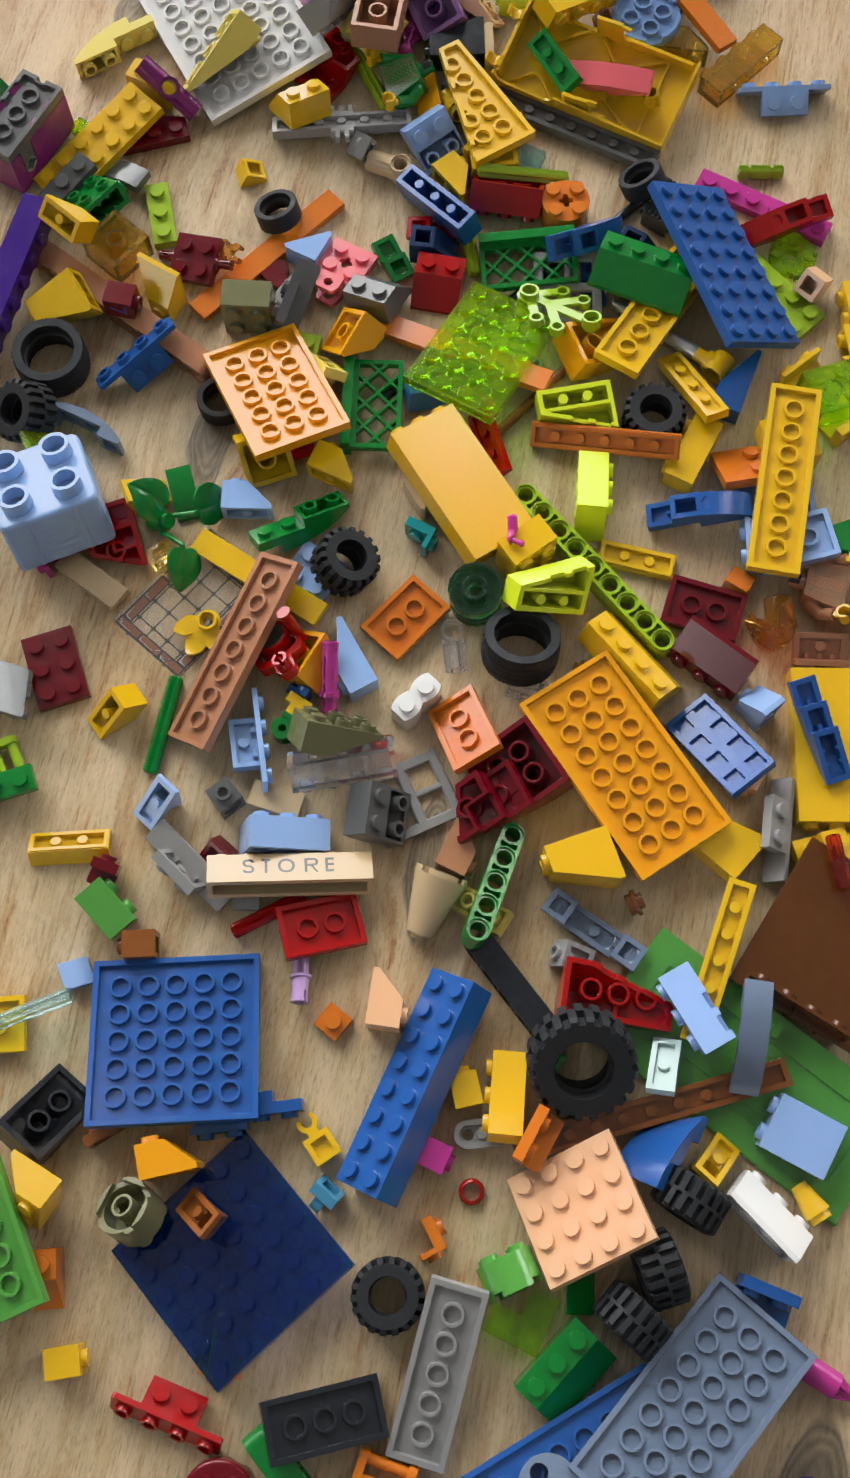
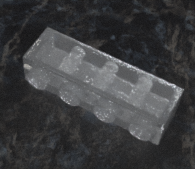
M386 736L381 740L327 757L302 753L300 751L287 753V770L293 794L308 793L325 788L333 789L362 781L388 780L393 777H399L392 736Z

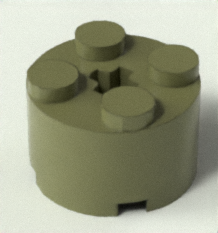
M125 1177L122 1178V1182L116 1185L112 1183L100 1196L96 1206V1215L99 1218L98 1225L105 1233L123 1246L146 1247L151 1244L153 1237L159 1231L164 1216L167 1213V1206L157 1193L145 1183L139 1181L138 1178Z

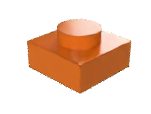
M331 1002L314 1022V1025L336 1042L352 1023L353 1019Z

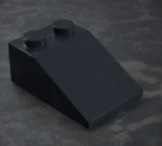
M60 1063L57 1064L0 1118V1140L10 1150H17L41 1166L84 1120L86 1087Z

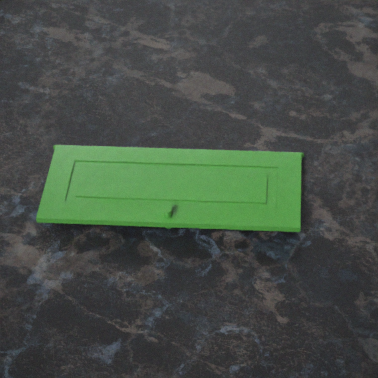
M663 927L648 946L647 953L634 972L630 971L625 978L635 985L660 996L656 989V986L659 985L657 980L659 977L687 961L698 977L704 957ZM728 977L719 1011L728 1029H731L736 1037L706 1055L701 1054L700 1050L694 1052L687 1040L679 1038L682 1026H678L673 1016L670 1033L625 1027L637 1052L639 1061L637 1063L639 1068L638 1076L647 1081L653 1036L682 1040L676 1088L731 1072L732 1063L735 1061L743 987ZM772 1009L766 1062L784 1057L793 1085L690 1116L706 1117L708 1122L705 1128L713 1134L719 1131L741 1151L740 1155L793 1196L794 1194L791 1189L805 1180L830 1206L828 1209L832 1215L825 1220L832 1226H837V1219L850 1202V1066ZM779 1093H785L848 1127L824 1180L815 1178L806 1171L755 1145L757 1138L754 1137L755 1131L761 1121L766 1122L770 1114L766 1110L773 1096L778 1097Z

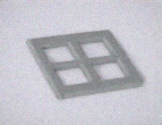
M598 251L576 256L577 262H592L593 268ZM535 252L534 256L541 261L547 252ZM572 257L568 259L570 263H572ZM547 258L545 263H561V261L557 260L549 262V259ZM564 264V277H571L570 267ZM542 266L534 273V276L539 280L543 279ZM588 282L538 286L539 290L567 286L570 289V298L571 293H592V310L598 311L602 315V290L588 286ZM537 305L539 312L544 315V307ZM558 314L560 321L564 324L574 321ZM544 315L543 325H550L548 315Z
M432 747L429 751L358 781L374 780L383 783L396 777L402 791L411 794L409 807L417 824L406 829L405 841L457 818L456 807L458 801L455 791L436 750ZM430 763L438 783L415 792L406 772ZM442 789L451 809L427 819L418 799Z

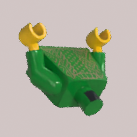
M365 50L366 64L369 67H374L377 62L379 63L377 67L387 92L382 94L381 103L385 104V109L391 112L394 108L406 109L415 107L429 89L424 77L436 71L431 59L427 58L418 64L412 53L398 55L380 53L378 55V50Z

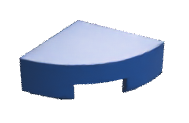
M293 682L286 689L288 694L292 690L309 702L312 699L310 688L302 684L297 686Z

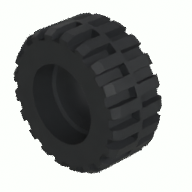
M573 1003L572 1009L566 1010L564 1005L557 1008V1014L552 1016L551 1013H548L543 1017V1025L536 1024L532 1030L534 1037H530L527 1042L526 1064L535 1095L538 1099H542L543 1105L549 1108L550 1111L556 1108L557 1115L563 1118L570 1114L573 1120L582 1121L583 1116H589L590 1120L599 1119L598 1114L600 1113L611 1114L614 1112L613 1106L616 1104L622 1106L627 1101L625 1094L626 1092L629 1094L633 1092L635 1088L633 1079H637L639 1073L637 1052L625 1025L620 1019H615L612 1012L607 1009L600 1012L599 1007L593 1004H589L588 1008H583L582 1003ZM590 1042L606 1049L608 1058L605 1066L598 1074L591 1078L571 1080L560 1075L555 1069L558 1056L573 1044Z

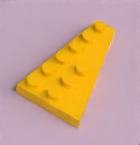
M459 39L439 48V58L476 168L535 139L536 131Z

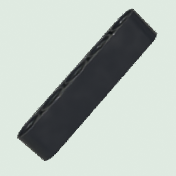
M477 933L474 937L480 938L481 934ZM491 933L479 949L471 950L464 946L467 953L529 1034L534 1037L532 1030L536 1024L543 1025V1017L548 1013H551L552 1016L554 1014Z

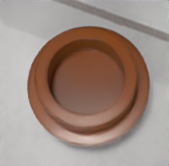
M633 889L629 890V894L625 895L624 899L631 915H644L642 909L646 908V904L641 893L635 894Z

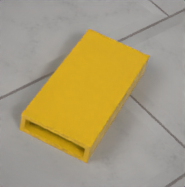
M453 403L445 407L440 405L430 415L424 418L419 416L407 427L402 428L400 426L390 433L386 448L469 570L496 555L497 541L507 535V516L509 514L517 515L518 527L532 519Z
M791 667L785 675L790 775L796 780L793 827H802V831L807 832L817 831L819 828H829L831 830L843 826L846 830V828H850V779L825 785L802 731L787 682L815 675L822 700L827 701L833 725L838 726L850 766V668Z

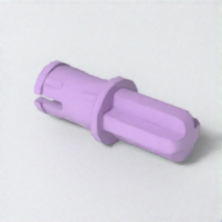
M310 957L294 960V972L290 974V979H292L290 1002L292 1004H308L309 980L312 979V975L309 974Z

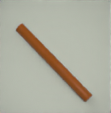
M560 366L554 372L547 389H551L567 374L565 367ZM533 392L498 425L501 436L534 405L536 392Z

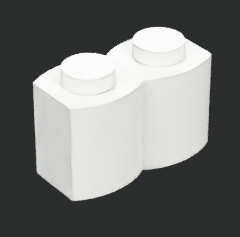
M429 673L419 676L411 685L410 691L402 693L393 702L391 707L392 719L404 730L414 727L421 720L423 712H427L439 702L441 698V684Z

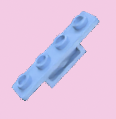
M824 80L811 81L810 85H802V81H791L784 86H779V82L764 83V86L756 87V83H744L735 91V96L760 95V118L808 115L809 93H826L831 89V84H824Z
M255 687L251 688L254 717L228 720L233 772L260 770L262 791L267 793L268 784L273 783L271 767L266 768L265 759H270L269 744H263L262 735H267L266 720H260V712L264 711L263 696H257V688Z

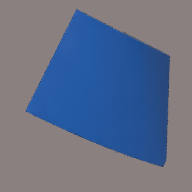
M704 1116L669 1121L644 1128L638 1132L621 1151L632 1178L663 1191L673 1166L677 1165L679 1167L682 1165L691 1142L699 1143L708 1119Z

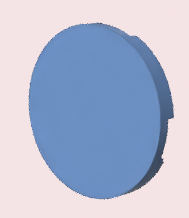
M617 0L613 7L612 20L624 23L625 26L633 29L631 33L626 31V36L653 47H659L668 43L677 34L680 27L681 14L676 0Z

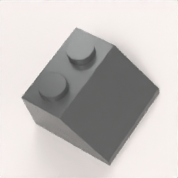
M354 274L342 292L347 308L366 311L379 322L389 325L412 293V288L371 275Z

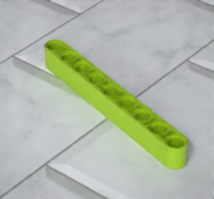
M527 483L519 485L515 489V495L530 517L533 518L538 514L545 515L547 518L544 520L553 532H560L564 535L557 538L555 554L561 560L582 556L594 564L598 572L593 575L590 591L656 659L666 658L675 641L672 632L534 486ZM527 497L530 501L524 502L520 498ZM578 550L581 554L572 555L569 551ZM612 586L615 591L609 592L603 587ZM628 604L632 609L624 610L620 605ZM645 622L649 625V628L643 629L638 623ZM661 640L665 642L667 646L659 647L658 645H656L655 641Z

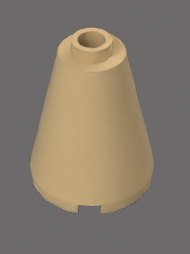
M417 862L414 871L406 929L411 931L410 937L425 942L426 937L433 938L465 890L468 882L461 879L458 884L459 879L455 876L427 865L425 870H422L423 864Z

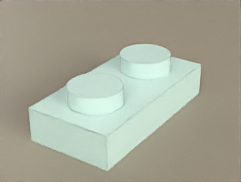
M653 1036L645 1087L646 1093L675 1097L682 1040Z

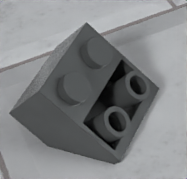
M374 780L351 783L343 835L362 842L404 846L411 794Z

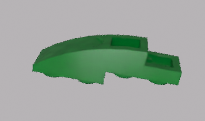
M339 491L328 493L314 500L305 501L293 507V516L285 517L279 521L248 531L249 540L259 552H264L277 546L283 552H287L310 541L328 529L350 508V504Z

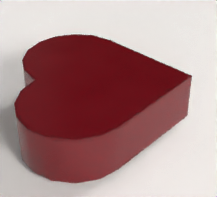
M276 260L260 273L261 279L272 281L273 289L277 291L289 276V266L284 260Z

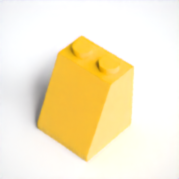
M607 825L545 845L540 855L541 861H538L542 876H547L550 883L617 889L620 888L626 878Z

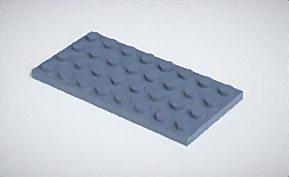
M719 1272L675 1328L672 1336L647 1364L568 1468L579 1478H729L817 1359V1356Z

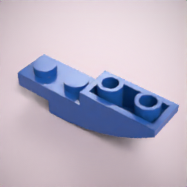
M614 216L581 225L578 228L545 236L549 262L599 250L608 230L618 234L622 232V216Z
M705 491L669 496V501L645 505L649 532L700 523L701 527L742 520L744 517L749 516L752 518L749 492Z
M273 1090L259 1092V1121H253V1123L270 1121V1115L281 1114V1119L297 1118L298 1112L305 1111L304 1100L297 1098L276 1101ZM249 1121L195 1124L189 1129V1136L197 1137V1142L215 1140L214 1134L225 1133L226 1138L243 1136L244 1130H250Z

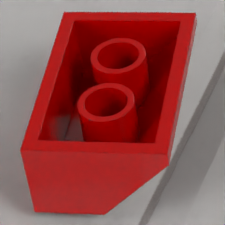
M477 173L472 179L469 208L474 210L477 215H488V212L497 213L499 218L511 219L512 215L521 217L520 220L524 222H534L541 215L542 198L546 184L479 178Z

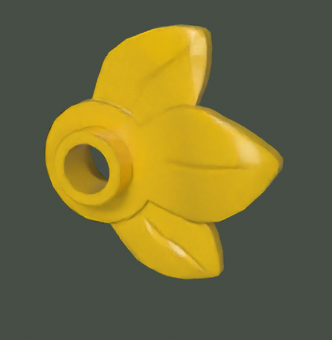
M203 610L198 615H186L176 623L173 631L176 634L186 636L185 651L187 655L200 654L206 647L211 650L220 632L221 619L217 612ZM207 620L213 621L210 626H204V623Z

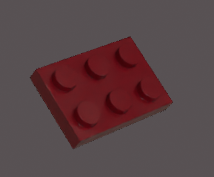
M673 574L660 620L664 625L683 630L693 615H695L735 643L748 595Z
M71 625L21 640L27 667L33 671L32 686L41 713L92 698Z

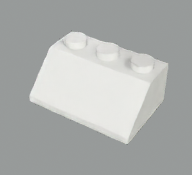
M743 1170L722 1193L731 1202V1207L783 1261L797 1264L813 1239V1236L808 1231L810 1226L798 1214L793 1216L786 1209L788 1203L778 1193L772 1194L765 1187L767 1182L758 1172L754 1170L751 1173L749 1170Z

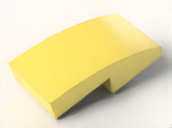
M466 886L452 909L467 919L477 891ZM479 906L482 912L490 913L486 906ZM500 906L491 930L493 935L499 938L502 937L515 916L513 912Z

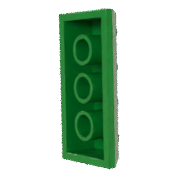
M609 230L601 243L587 283L588 286L677 317L680 316L694 284L681 255Z

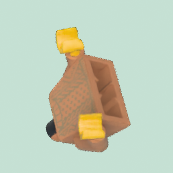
M850 552L849 555L846 553L838 558L810 564L805 574H800L798 579L788 578L787 587L801 590L798 604L803 606L815 620L836 621L839 619L840 623L844 625L850 622L849 617L845 615L850 614V605L845 604L850 582Z

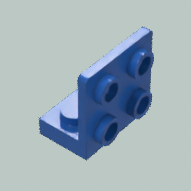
M738 1272L734 1285L783 1328H786L792 1307L799 1309L802 1297Z

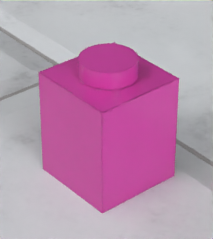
M428 1136L417 1164L442 1175L444 1170L450 1172L456 1156L451 1154L453 1147Z

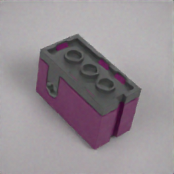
M22 69L0 97V183L22 194L27 192L34 182L33 178L49 163L76 127L62 87L47 80L45 83H42L39 76L25 69Z

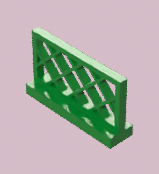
M574 224L478 234L483 293L520 290V287L527 283L537 286L579 283L576 256H572V264L568 261L570 257L561 259V263L552 270L545 264L548 253L541 261L532 255L535 250L543 249L547 252L545 236L574 229ZM512 252H520L524 255L517 263L508 257ZM496 254L500 258L494 265H491L485 260V255ZM527 259L538 263L530 273L521 267ZM504 261L512 266L506 275L497 269ZM566 264L573 271V277H562L558 272ZM540 266L549 274L546 279L539 280L534 276L535 271ZM516 271L525 276L521 282H514L510 277ZM492 273L501 278L497 284L487 285V279Z
M355 355L346 356L344 370L348 375L345 383L343 382L342 408L350 420L351 429L340 432V448L344 455H351V451L389 452L386 448L387 444L383 443L380 438L388 431L391 433L395 425L396 428L401 426L404 360L355 359ZM360 368H371L375 373L368 379H365L360 374ZM389 368L399 369L398 375L392 380L384 374ZM380 376L387 384L377 390L370 383ZM365 387L374 393L366 401L359 396V392ZM389 388H392L397 393V396L389 402L382 394ZM379 398L385 406L376 413L369 405ZM364 409L372 415L365 423L357 417ZM390 409L396 415V418L388 424L381 416ZM378 420L384 428L375 435L368 427ZM363 431L371 437L366 443H356V437Z

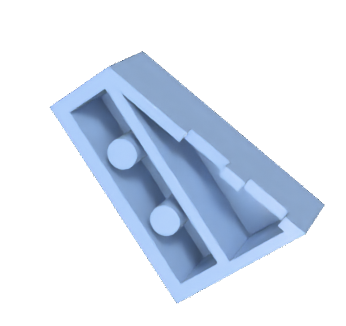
M254 811L240 826L239 855L248 852L287 854L300 852L325 853L330 851V819H322V815L319 814L296 817L295 813L290 812L280 813V816L269 815L267 811Z

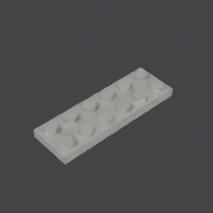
M432 1274L385 1456L441 1474L444 1473L490 1293L489 1290Z

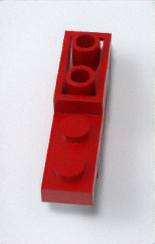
M825 193L810 199L805 197L755 217L740 226L744 229L750 246L756 248L782 239L786 234L830 220L834 214L828 196Z

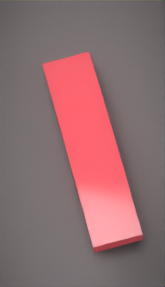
M569 60L583 78V81L577 87H582L585 91H605L609 95L619 96L650 95L656 74L654 70L609 62Z

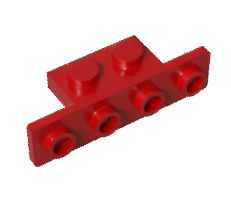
M154 1375L142 1402L113 1392L110 1408L117 1416L123 1419L131 1417L138 1420L144 1428L151 1431L161 1430L176 1442L184 1443L186 1441L193 1444L199 1452L206 1455H211L212 1453L219 1455L222 1449L223 1438L197 1427L209 1398Z

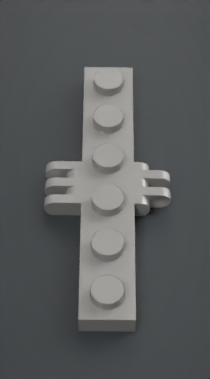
M352 104L347 106V110H343V105H338L339 111H335L333 105L331 106L332 115L291 130L278 117H272L273 140L331 137V139L336 138V144H341L340 138H345L346 144L350 143V137H353L356 131L363 134L400 133L399 130L411 122L410 109H396L391 112L387 110L353 112Z

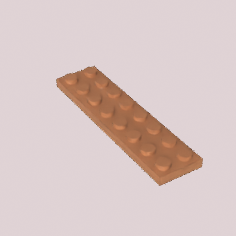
M260 552L167 735L210 753L278 619L276 612L285 605L303 569L299 562Z

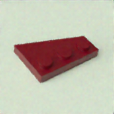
M161 116L124 156L191 142L186 118L180 116Z

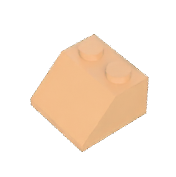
M374 966L365 1025L370 1030L401 1034V1027L405 1028L408 1022V1008L404 1006L402 997L380 967Z

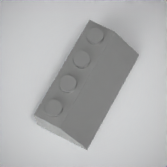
M309 0L296 12L312 36L319 32L324 35L348 17L351 10L355 7L356 0Z

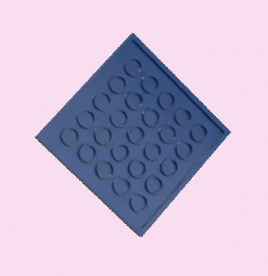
M260 954L94 961L83 1127L86 1130L259 1121Z

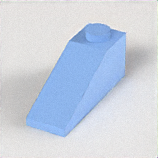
M340 615L336 617L337 641H339L338 688L343 697L348 695L351 702L378 689L379 684L375 673Z

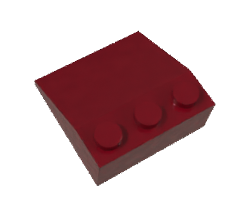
M526 715L498 734L504 747L502 750L467 770L469 774L475 770L487 773L507 758L513 761L536 805L507 823H512L543 807L574 787L572 779Z

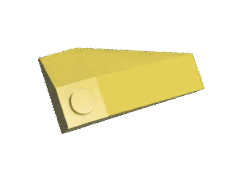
M231 9L215 33V36L218 38L217 41H213L204 51L203 57L206 58L205 61L198 62L183 88L191 92L250 47L254 48L261 39L259 34L262 28L242 10Z

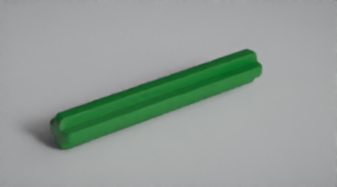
M171 675L167 682L143 771L147 774L157 775L169 736L167 734L171 728L183 686V679L179 676Z

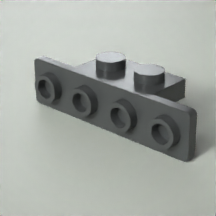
M302 258L298 259L290 281L285 279L280 294L284 295L282 303L276 302L271 316L275 317L272 330L294 323L297 329L299 328L321 270L320 266Z

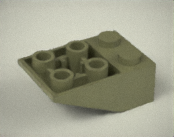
M305 705L303 709L294 707L287 739L302 753L327 757L381 740L384 735L376 729V725L369 723V719L366 717L353 715V718L344 717L343 713L329 710L328 714L321 713L318 708Z

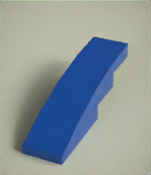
M815 675L787 682L802 731L825 785L850 779V766L838 726L833 725L827 701L822 700Z

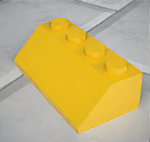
M604 611L589 621L577 639L593 657L607 649L651 711H654L683 689L613 613Z

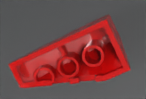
M567 956L557 988L554 1015L558 1013L557 1008L564 1005L567 1010L573 1008V1003H582L583 1008H588L589 1004H593L599 1007L600 1012L604 1009L612 1012L615 1019H620L625 1027L670 1033L673 1005L669 1001L664 1002L662 997L626 980L627 978L622 975H617L606 969L596 961Z

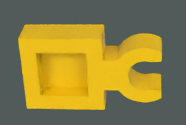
M310 1112L308 1115L312 1119V1125L309 1128H304L302 1123L297 1121L296 1126L300 1132L308 1135L309 1138L302 1143L317 1167H320L339 1154L342 1149L327 1126L321 1130L318 1129V1118L314 1113Z

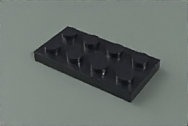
M377 1373L258 1403L270 1468L390 1437Z

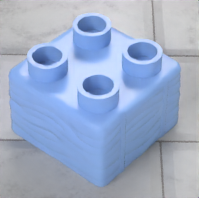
M55 432L44 436L38 445L17 453L12 450L0 451V532L22 571H28L45 565L48 562L72 555L115 538V530L105 505L96 473L80 439L74 434L65 435Z

